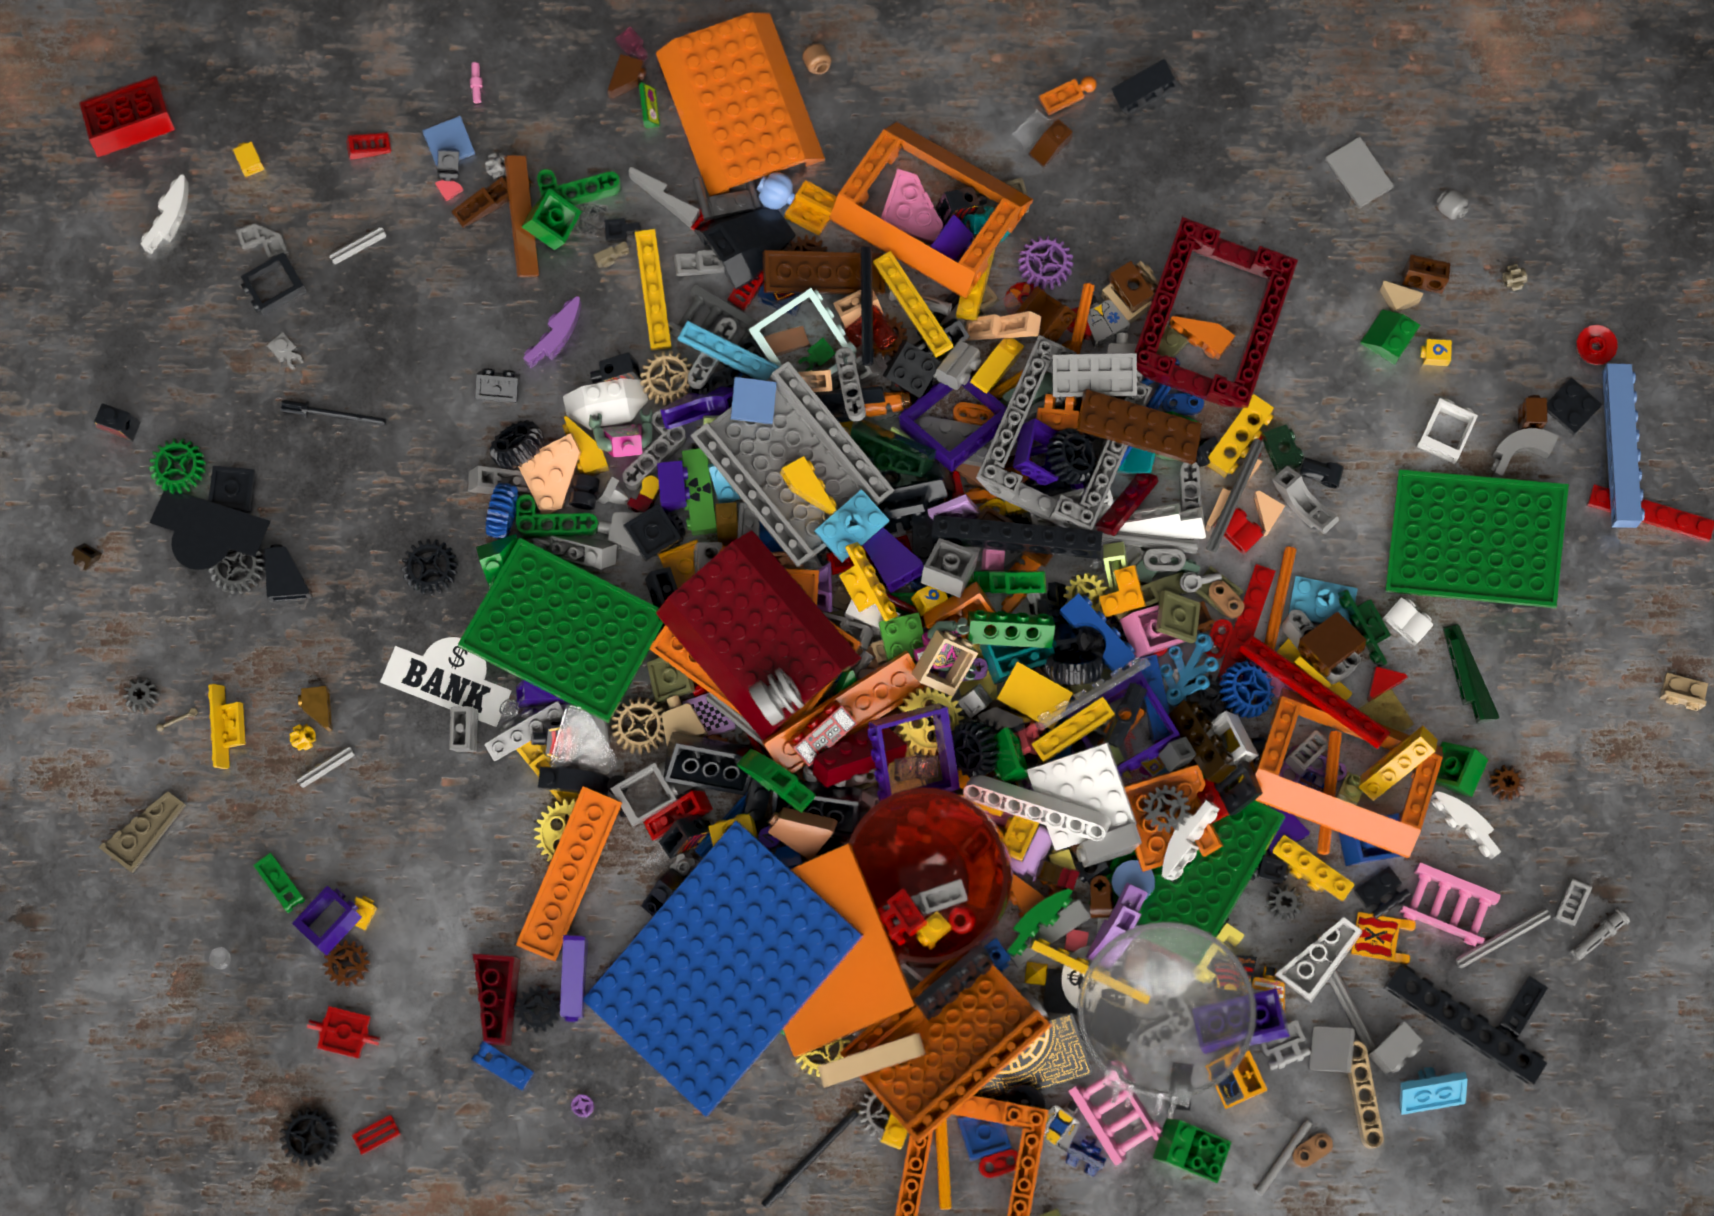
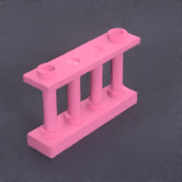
M1419 863L1414 871V874L1419 875V882L1409 908L1403 906L1400 908L1399 913L1404 914L1403 918L1407 920H1418L1464 939L1463 942L1471 946L1482 944L1485 938L1477 935L1487 908L1491 905H1496L1501 895ZM1432 880L1439 883L1438 886L1440 888L1428 916L1418 912L1417 909L1427 883ZM1452 888L1459 891L1458 894L1460 896L1450 923L1447 924L1437 920L1447 891ZM1474 897L1479 899L1480 905L1471 929L1467 932L1457 928L1468 898Z
M1114 1062L1108 1065L1112 1072L1087 1088H1082L1081 1085L1075 1086L1069 1090V1093L1116 1166L1126 1160L1124 1156L1126 1151L1151 1135L1155 1141L1161 1138L1162 1134L1160 1132H1162V1129L1156 1120H1152L1125 1077L1127 1073L1123 1066ZM1117 1079L1123 1091L1098 1107L1096 1105L1093 1106L1089 1100L1091 1095ZM1129 1098L1135 1109L1111 1125H1105L1101 1119L1103 1117L1102 1114ZM1140 1117L1147 1128L1124 1143L1117 1144L1113 1138L1114 1133Z

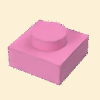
M984 549L982 551V571L1004 570L1005 551Z

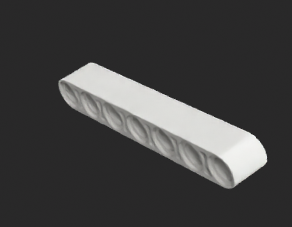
M984 775L972 776L963 790L965 797L970 801L1095 841L1102 840L1111 825L1109 817L1103 813Z

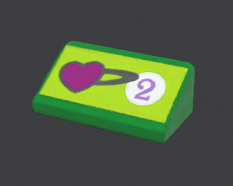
M640 83L639 89L644 127H659L660 119L656 90L647 84Z

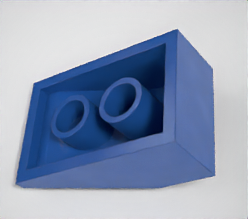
M1400 813L1383 816L1397 821ZM1339 832L1345 866L1402 857Z

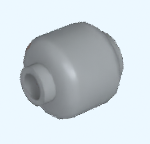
M1447 189L1438 198L1439 211L1451 220L1458 217L1462 218L1468 212V199L1456 189L1450 191Z

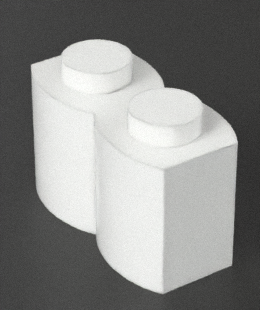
M1401 597L1383 617V620L1415 646L1433 626L1431 623L1432 619L1426 613L1418 612L1415 609L1416 605L1410 599H1403Z

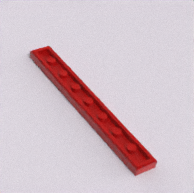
M1250 635L1240 646L1239 652L1378 749L1389 737L1390 731L1253 635Z

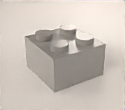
M939 538L924 565L921 583L960 598L975 570L978 552Z
M1403 1022L1390 1032L1368 1056L1385 1074L1389 1072L1395 1073L1406 1064L1404 1061L1406 1057L1408 1059L1411 1056L1413 1057L1421 1049L1419 1044L1423 1040L1406 1022Z

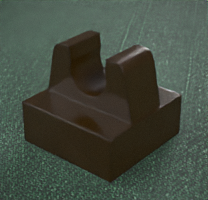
M83 543L74 548L72 552L74 556L73 563L77 565L83 561L85 563L83 570L86 571L95 562L99 561L102 553Z

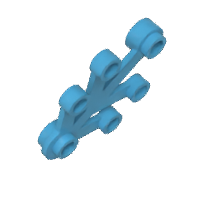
M1201 633L1197 636L1196 647L1186 666L1180 647L1172 646L1169 649L1168 653L1174 660L1180 675L1176 685L1172 676L1174 673L1173 668L1169 664H1163L1160 667L1161 675L1165 678L1169 688L1166 692V697L1170 705L1178 706L1184 699L1186 700L1187 695L1209 687L1210 681L1203 674L1218 669L1219 663L1216 658L1209 657L1205 660V664L1195 668L1202 653L1208 652L1213 648L1214 642L1208 634ZM1196 678L1195 683L1186 686L1188 681Z

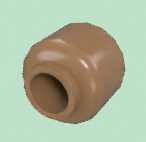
M810 44L802 54V60L809 72L813 74H823L831 65L832 59L822 44Z

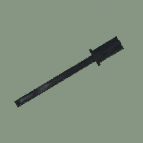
M282 400L281 411L301 414L306 418L308 413L383 425L386 423L384 418L309 407V401L301 403Z

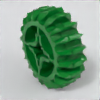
M173 438L172 444H170L168 440H165L166 446L158 445L160 451H153L152 453L156 458L149 460L153 464L149 467L150 472H153L151 478L156 480L155 484L157 486L162 485L163 491L169 489V492L173 494L177 489L178 493L182 494L183 488L190 492V485L197 487L198 485L195 481H202L203 478L199 474L206 473V470L203 468L206 465V461L202 460L204 454L199 452L200 448L198 446L193 447L194 443L192 441L186 443V440L182 438L178 443V440ZM175 452H186L185 454L182 453L179 456L172 455V453ZM167 459L168 466L164 469L165 472L162 473L163 463ZM193 459L192 470L188 473L187 467L191 463L190 460ZM172 461H174L176 464L179 463L183 471H181L179 468L177 469ZM176 476L184 477L180 480H169L170 478L173 479Z

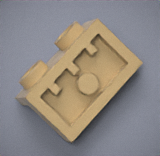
M1666 673L1660 698L1665 699V702L1668 704L1678 705L1680 703L1686 705V708L1690 710H1699L1706 706L1707 701H1705L1708 683Z

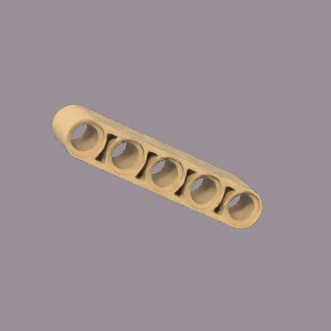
M918 1033L818 1066L817 1068L825 1088L925 1055L926 1052Z
M1355 1041L1353 1046L1358 1047L1361 1054L1358 1058L1352 1056L1351 1073H1348L1361 1142L1366 1148L1373 1149L1383 1143L1384 1135L1367 1049L1363 1043ZM1356 1068L1364 1070L1365 1076L1363 1079H1358L1355 1076ZM1361 1089L1369 1093L1367 1101L1360 1099L1359 1091ZM1365 1111H1370L1373 1114V1121L1371 1123L1364 1120L1363 1113ZM1370 1132L1377 1135L1376 1144L1368 1142L1367 1136Z

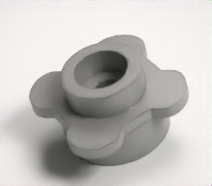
M679 853L673 858L670 869L673 868L681 876H686L689 868L695 864V861L692 857L688 858L687 855Z

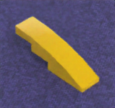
M531 741L516 749L538 777L540 767L558 768L550 757L544 755L540 745H532ZM549 790L561 805H563L564 799L567 800L568 804H571L572 799L577 801L579 796L577 793Z

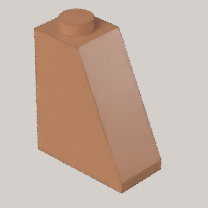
M783 807L779 813L775 812L768 823L771 825L768 833L811 860L834 833L838 821Z

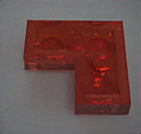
M873 305V340L879 349L884 350L898 336L878 306ZM861 316L844 330L846 336L856 348L862 345Z

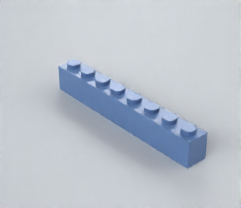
M1607 364L1602 371L1611 524L1612 527L1637 528L1644 520L1645 512L1644 508H1641V501L1643 500V489L1640 488L1642 470L1638 466L1641 452L1640 449H1637V442L1639 441V430H1636L1638 411L1635 410L1634 404L1637 401V392L1633 388L1636 374L1635 371H1632V364Z

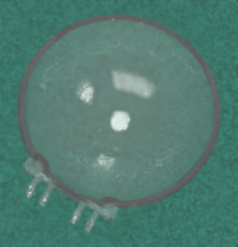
M1166 921L1152 922L1131 928L1118 935L1100 950L1085 973L1079 992L1078 1021L1088 1052L1105 1073L1102 1085L1115 1087L1111 1103L1116 1104L1118 1101L1120 1089L1127 1090L1124 1107L1129 1108L1134 1092L1158 1099L1154 1115L1159 1116L1161 1113L1163 1100L1171 1102L1167 1118L1172 1119L1176 1104L1189 1108L1191 1096L1205 1092L1219 1084L1242 1061L1249 1048L1255 1029L1256 1002L1250 978L1244 966L1234 952L1220 939L1201 928L1189 924Z

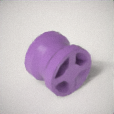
M581 1094L572 1100L571 1108L577 1116L587 1117L593 1112L594 1103L590 1097Z

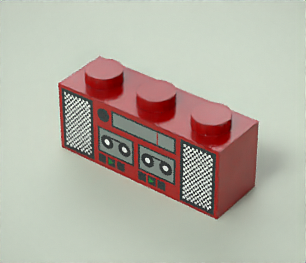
M836 700L827 704L819 716L810 719L802 731L794 733L788 743L802 760L810 766L814 763L815 756L831 748L856 726L857 722Z

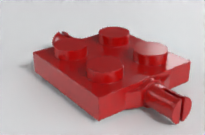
M328 1006L326 1017L322 1022L309 1019L308 1023L310 1024L307 1025V1028L319 1031L320 1038L317 1049L360 1059L362 1049L366 1043L379 1046L380 1042L378 1041L381 1040V1037L369 1034L370 1016Z

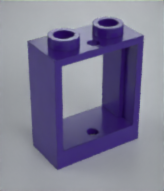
M1036 418L1024 423L1020 431L1013 468L1020 471L1021 474L1034 479L1040 485L1045 486L1057 481L1059 476H1055V471L1050 469L1052 466L1051 463L1047 462L1049 459L1048 455H1046L1044 468L1033 463L1029 458L1033 439L1046 446L1049 444V439L1058 431Z
M328 885L292 922L326 956L362 918L356 912L359 908L351 900H348L346 903L343 900L346 896L338 888L333 891ZM336 900L346 910L319 937L310 928V925Z

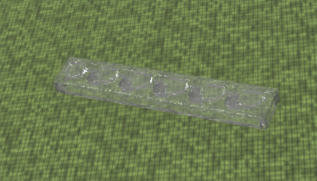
M1139 656L1128 662L1129 667L1122 670L1120 667L1110 673L1111 677L1105 681L1103 678L1092 684L1093 688L1086 692L1083 689L1074 694L1075 699L1069 703L1065 700L1056 705L1057 710L1049 713V711H1046L1037 717L1039 721L1034 723L1038 731L1045 729L1150 666L1151 664L1147 657L1142 659Z

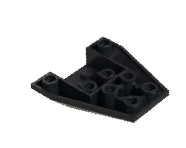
M767 207L711 219L694 230L703 244H708L724 266L726 277L736 290L755 280L763 271V251H782L796 237L795 232L779 210Z

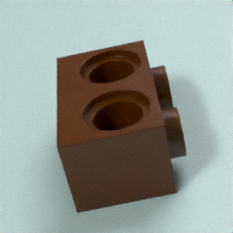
M1410 254L1403 270L1402 285L1442 294L1449 281L1451 263Z
M1530 395L1524 399L1518 408V430L1528 428L1543 429L1548 422L1547 398H1540L1539 395Z

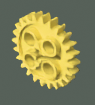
M924 686V692L921 688H917V695L909 692L910 700L903 698L902 700L906 705L898 706L903 713L925 707V703L928 700L931 701L932 705L940 703L948 707L951 731L959 724V720L964 719L963 716H958L962 708L955 707L959 702L958 700L951 701L953 696L948 694L945 696V693L941 691L938 693V690L934 688L930 690L929 686ZM933 715L929 716L932 717L931 722L934 724ZM926 718L918 719L919 724L916 728L912 726V721L897 725L902 728L897 731V734H904L902 740L904 742L909 741L907 748L914 746V752L918 753L921 750L922 755H927L928 750L932 756L935 755L936 750L938 752L934 725H929V721ZM932 730L935 734V737L930 742L927 738V734L929 731Z
M564 799L562 806L556 801V808L553 809L549 805L547 806L549 813L541 812L544 820L537 819L541 827H537L534 830L540 832V835L534 837V839L541 840L537 848H544L541 855L549 854L548 862L553 858L556 851L554 843L556 840L561 839L566 827L565 815L568 814L570 817L576 803L575 799H572L571 804H568L567 800ZM559 818L562 820V829H553L551 825L553 819Z

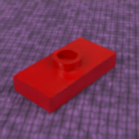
M1205 778V787L1202 792L1198 791L1197 796L1202 805L1207 800L1220 808L1217 812V817L1211 822L1214 823L1228 816L1229 813L1219 792L1214 787V782L1207 781Z

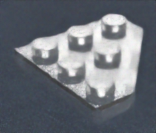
M566 705L549 763L550 766L554 768L580 769L611 778L617 757L590 713L582 708Z

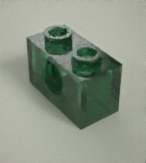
M1287 424L1266 431L1262 435V441L1276 474L1280 473L1286 466H1289L1291 469L1300 467L1303 462L1302 459H1304L1300 447L1297 448L1294 442L1296 440L1295 434L1292 429L1288 428ZM1280 445H1285V446H1287L1288 449H1289V452H1287V453L1281 452V451L1279 450V446H1280Z

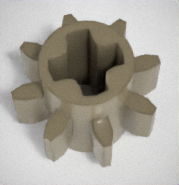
M1517 264L1507 266L1506 272L1502 273L1505 287H1511L1512 291L1522 289L1523 283H1527L1525 269L1518 268Z

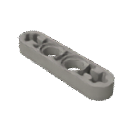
M724 318L718 323L713 333L731 342L736 334V323L731 318ZM730 325L731 330H727L725 337H723L724 327ZM701 352L689 371V385L694 389L704 387L719 360ZM709 357L713 360V364L705 366L701 361L703 358ZM700 370H702L701 380L695 382L694 377H697Z
M843 347L836 352L835 359L845 409L850 420L860 421L865 417L866 409L856 359L850 348ZM847 355L849 365H845L843 356ZM846 372L854 373L851 379L843 378ZM856 389L858 393L855 396H847L849 390ZM854 403H856L858 407V413L855 414L853 407Z

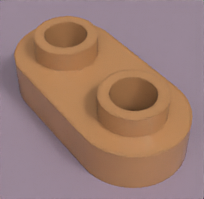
M1215 581L1210 585L1208 596L1228 618H1238L1244 610V603L1238 595L1223 581ZM1221 588L1223 590V593L1218 594L1216 592V589ZM1230 604H1236L1237 609H1231Z
M1325 1133L1316 1134L1294 1150L1292 1154L1293 1162L1302 1168L1312 1165L1332 1150L1333 1141ZM1320 1140L1325 1141V1148L1319 1147L1318 1142ZM1302 1152L1307 1153V1160L1301 1159L1300 1155Z

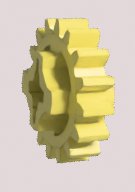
M1085 573L1084 578L1080 574L1076 575L1077 580L1071 579L1070 583L1072 586L1065 587L1069 594H1065L1064 597L1069 598L1070 601L1078 593L1082 597L1089 593L1090 596L1088 598L1093 603L1091 607L1096 613L1098 611L1103 613L1100 599L1098 604L1096 601L1098 597L1107 595L1105 591L1109 587L1102 586L1104 579L1097 581L1098 575L1090 577V573ZM1089 583H1092L1093 585H1095L1096 588L1090 587V584H1089Z

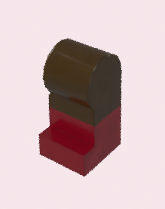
M1041 861L1035 877L1063 890L1070 889L1073 891L1080 872L1047 861Z

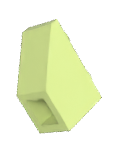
M1347 772L1335 798L1357 806L1363 792L1358 787L1360 776Z

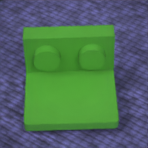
M919 613L893 618L888 621L883 620L878 623L887 662L904 651H907L911 658H913V650L924 647L922 640L924 632Z

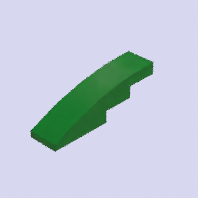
M989 570L973 572L974 583L977 582L984 592L1006 594L1047 592L1045 571Z

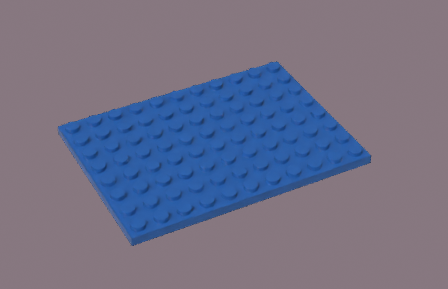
M735 821L584 997V1002L705 1117H708L860 941L863 935L741 823Z

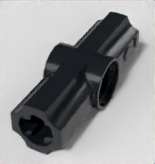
M1130 682L1121 704L1115 711L1114 719L1107 731L1104 742H1108L1109 745L1121 749L1131 726L1135 723L1136 715L1147 694V689ZM1125 711L1130 712L1131 717L1123 720L1120 718L1121 713Z

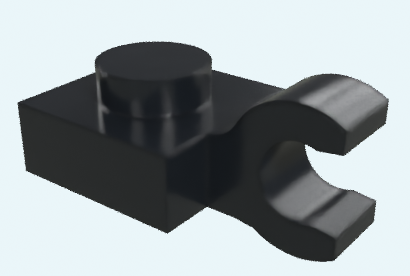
M625 218L604 220L607 242L627 240V234H635L636 231H641L639 222L626 224Z

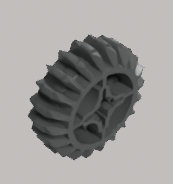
M230 549V550L228 551L227 555H229V554L232 553V552H236V551ZM258 551L256 557L251 556L253 565L252 569L245 565L247 554L237 552L233 557H227L226 555L221 562L208 569V572L213 574L210 577L211 580L216 581L215 585L218 588L222 586L224 592L230 588L231 594H235L236 589H238V592L243 594V588L251 591L249 585L258 586V583L255 581L256 578L262 580L263 576L259 572H265V568L260 565H263L265 560L261 558L263 553ZM222 563L228 567L226 579L221 573ZM231 564H233V565H234V564H235V565L240 564L243 568H241V567H239V568H238V567H235V569H234V567H233ZM240 575H247L245 578L241 580L234 581Z

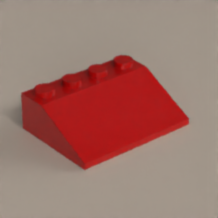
M157 76L79 102L87 134L97 157L108 155L111 152L128 148L131 145L175 130Z

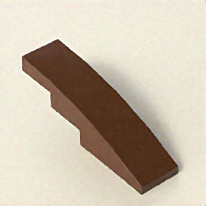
M528 176V179H529V187H530V186H532L534 183L531 181V179H530L529 176ZM501 177L489 187L481 188L451 211L463 228L509 202L507 177Z

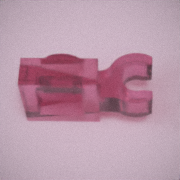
M631 27L615 38V42L628 56L634 53L640 60L644 61L648 58L646 50L642 47L644 44L643 40Z

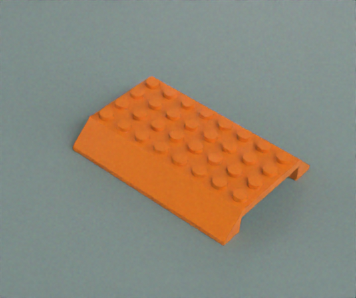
M748 13L675 38L656 52L709 197L729 193V188L801 163H805L807 167L825 160L770 13Z
M970 938L911 990L913 999L918 997L976 946L974 941ZM992 965L989 972L980 975L975 980V983L970 988L964 989L954 1002L948 1003L942 1008L941 1013L937 1017L931 1018L928 1021L918 1006L915 1005L869 1026L845 1047L840 1054L845 1058L902 1038L920 1034L926 1052L925 1055L859 1076L906 1131L919 1143L1052 1025Z

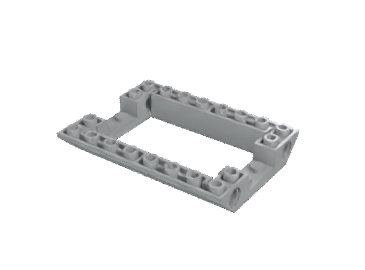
M1039 335L976 479L990 494L1063 528L1092 530L1128 445L1105 439L1097 457L1098 460L1095 462L1094 472L1088 479L1078 504L1072 502V499L1061 495L1058 500L1020 483L1023 476L1012 471L1010 473L1003 470L1045 372L1052 373V355L1077 353ZM1137 381V396L1116 397L1145 406L1152 388Z

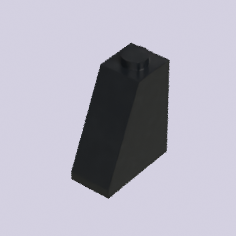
M274 544L270 548H264L266 593L269 601L311 599L312 593L288 549L281 544Z

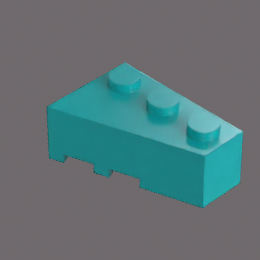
M979 645L984 660L987 662L994 685L1007 681L1017 662L1032 670L1038 666L1045 669L1048 657L1055 653L1053 646L1052 648Z

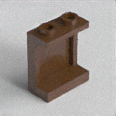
M1037 285L1015 313L1030 311L1041 316L1039 335L1055 343L1077 316L1068 306L1048 295Z
M1337 611L1303 636L1299 641L1298 650L1304 659H1308L1313 664L1314 669L1318 673H1322L1327 678L1331 670L1354 652L1360 654L1364 651L1366 639Z

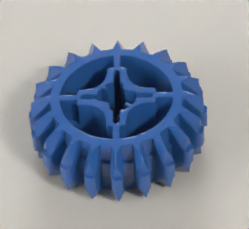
M499 483L493 490L486 516L485 529L486 534L494 539L508 537L511 532L519 495L516 486L508 483Z
M1243 661L1233 664L1225 670L1226 673L1221 676L1223 680L1219 683L1223 687L1219 693L1224 694L1221 701H1226L1228 703L1226 708H1232V713H1238L1239 717L1242 718L1245 716L1246 718L1260 716L1261 713L1268 710V707L1273 703L1271 699L1275 696L1271 692L1275 687L1269 683L1272 678L1266 677L1268 671L1262 672V667L1255 666V662L1248 663ZM1239 675H1243V679H1241L1240 682H1237V677ZM1254 697L1257 698L1255 705H1251V700Z

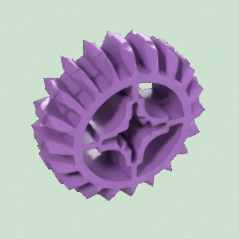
M1048 235L1045 240L1038 236L1037 242L1031 239L1030 245L1025 244L1024 250L1020 251L1021 258L1018 259V263L1021 265L1018 270L1023 272L1021 277L1023 279L1028 278V285L1034 282V288L1036 285H1042V290H1045L1046 286L1053 290L1054 284L1060 287L1062 285L1061 281L1067 282V276L1072 274L1070 268H1073L1074 265L1071 262L1073 255L1068 254L1070 248H1063L1065 244L1063 241L1057 244V237L1050 241ZM1040 250H1047V251H1046L1045 253H1043V254H1039V253L1034 254L1035 252L1040 251ZM1054 252L1060 257L1062 265L1058 264V261L1053 258ZM1048 256H1049V260H1048L1049 263H1047V264L1044 266V269L1042 270V268H1043V263H1044L1045 261H1047V258H1048ZM1029 261L1038 267V274L1031 269ZM1048 272L1056 273L1052 276H1045Z

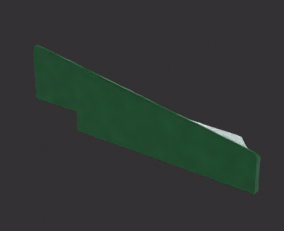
M1456 624L1443 627L1462 704H1471L1476 724L1499 719V714L1460 626Z

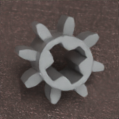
M502 153L489 155V160L485 162L487 173L493 176L494 179L506 176L504 158L506 156Z

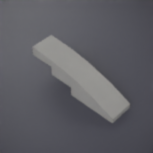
M698 250L696 253L675 254L674 256L676 276L725 272L724 266L713 250Z
M1077 900L1058 913L1060 917L1054 926L1049 924L1045 928L1043 925H1040L1041 929L1034 938L1029 937L1025 944L1029 946L1031 940L1038 941L1041 938L1051 943V946L1073 929L1089 920L1091 916L1080 900ZM1027 947L1021 956L1018 954L1015 958L1011 955L1009 956L1018 968L1039 953Z

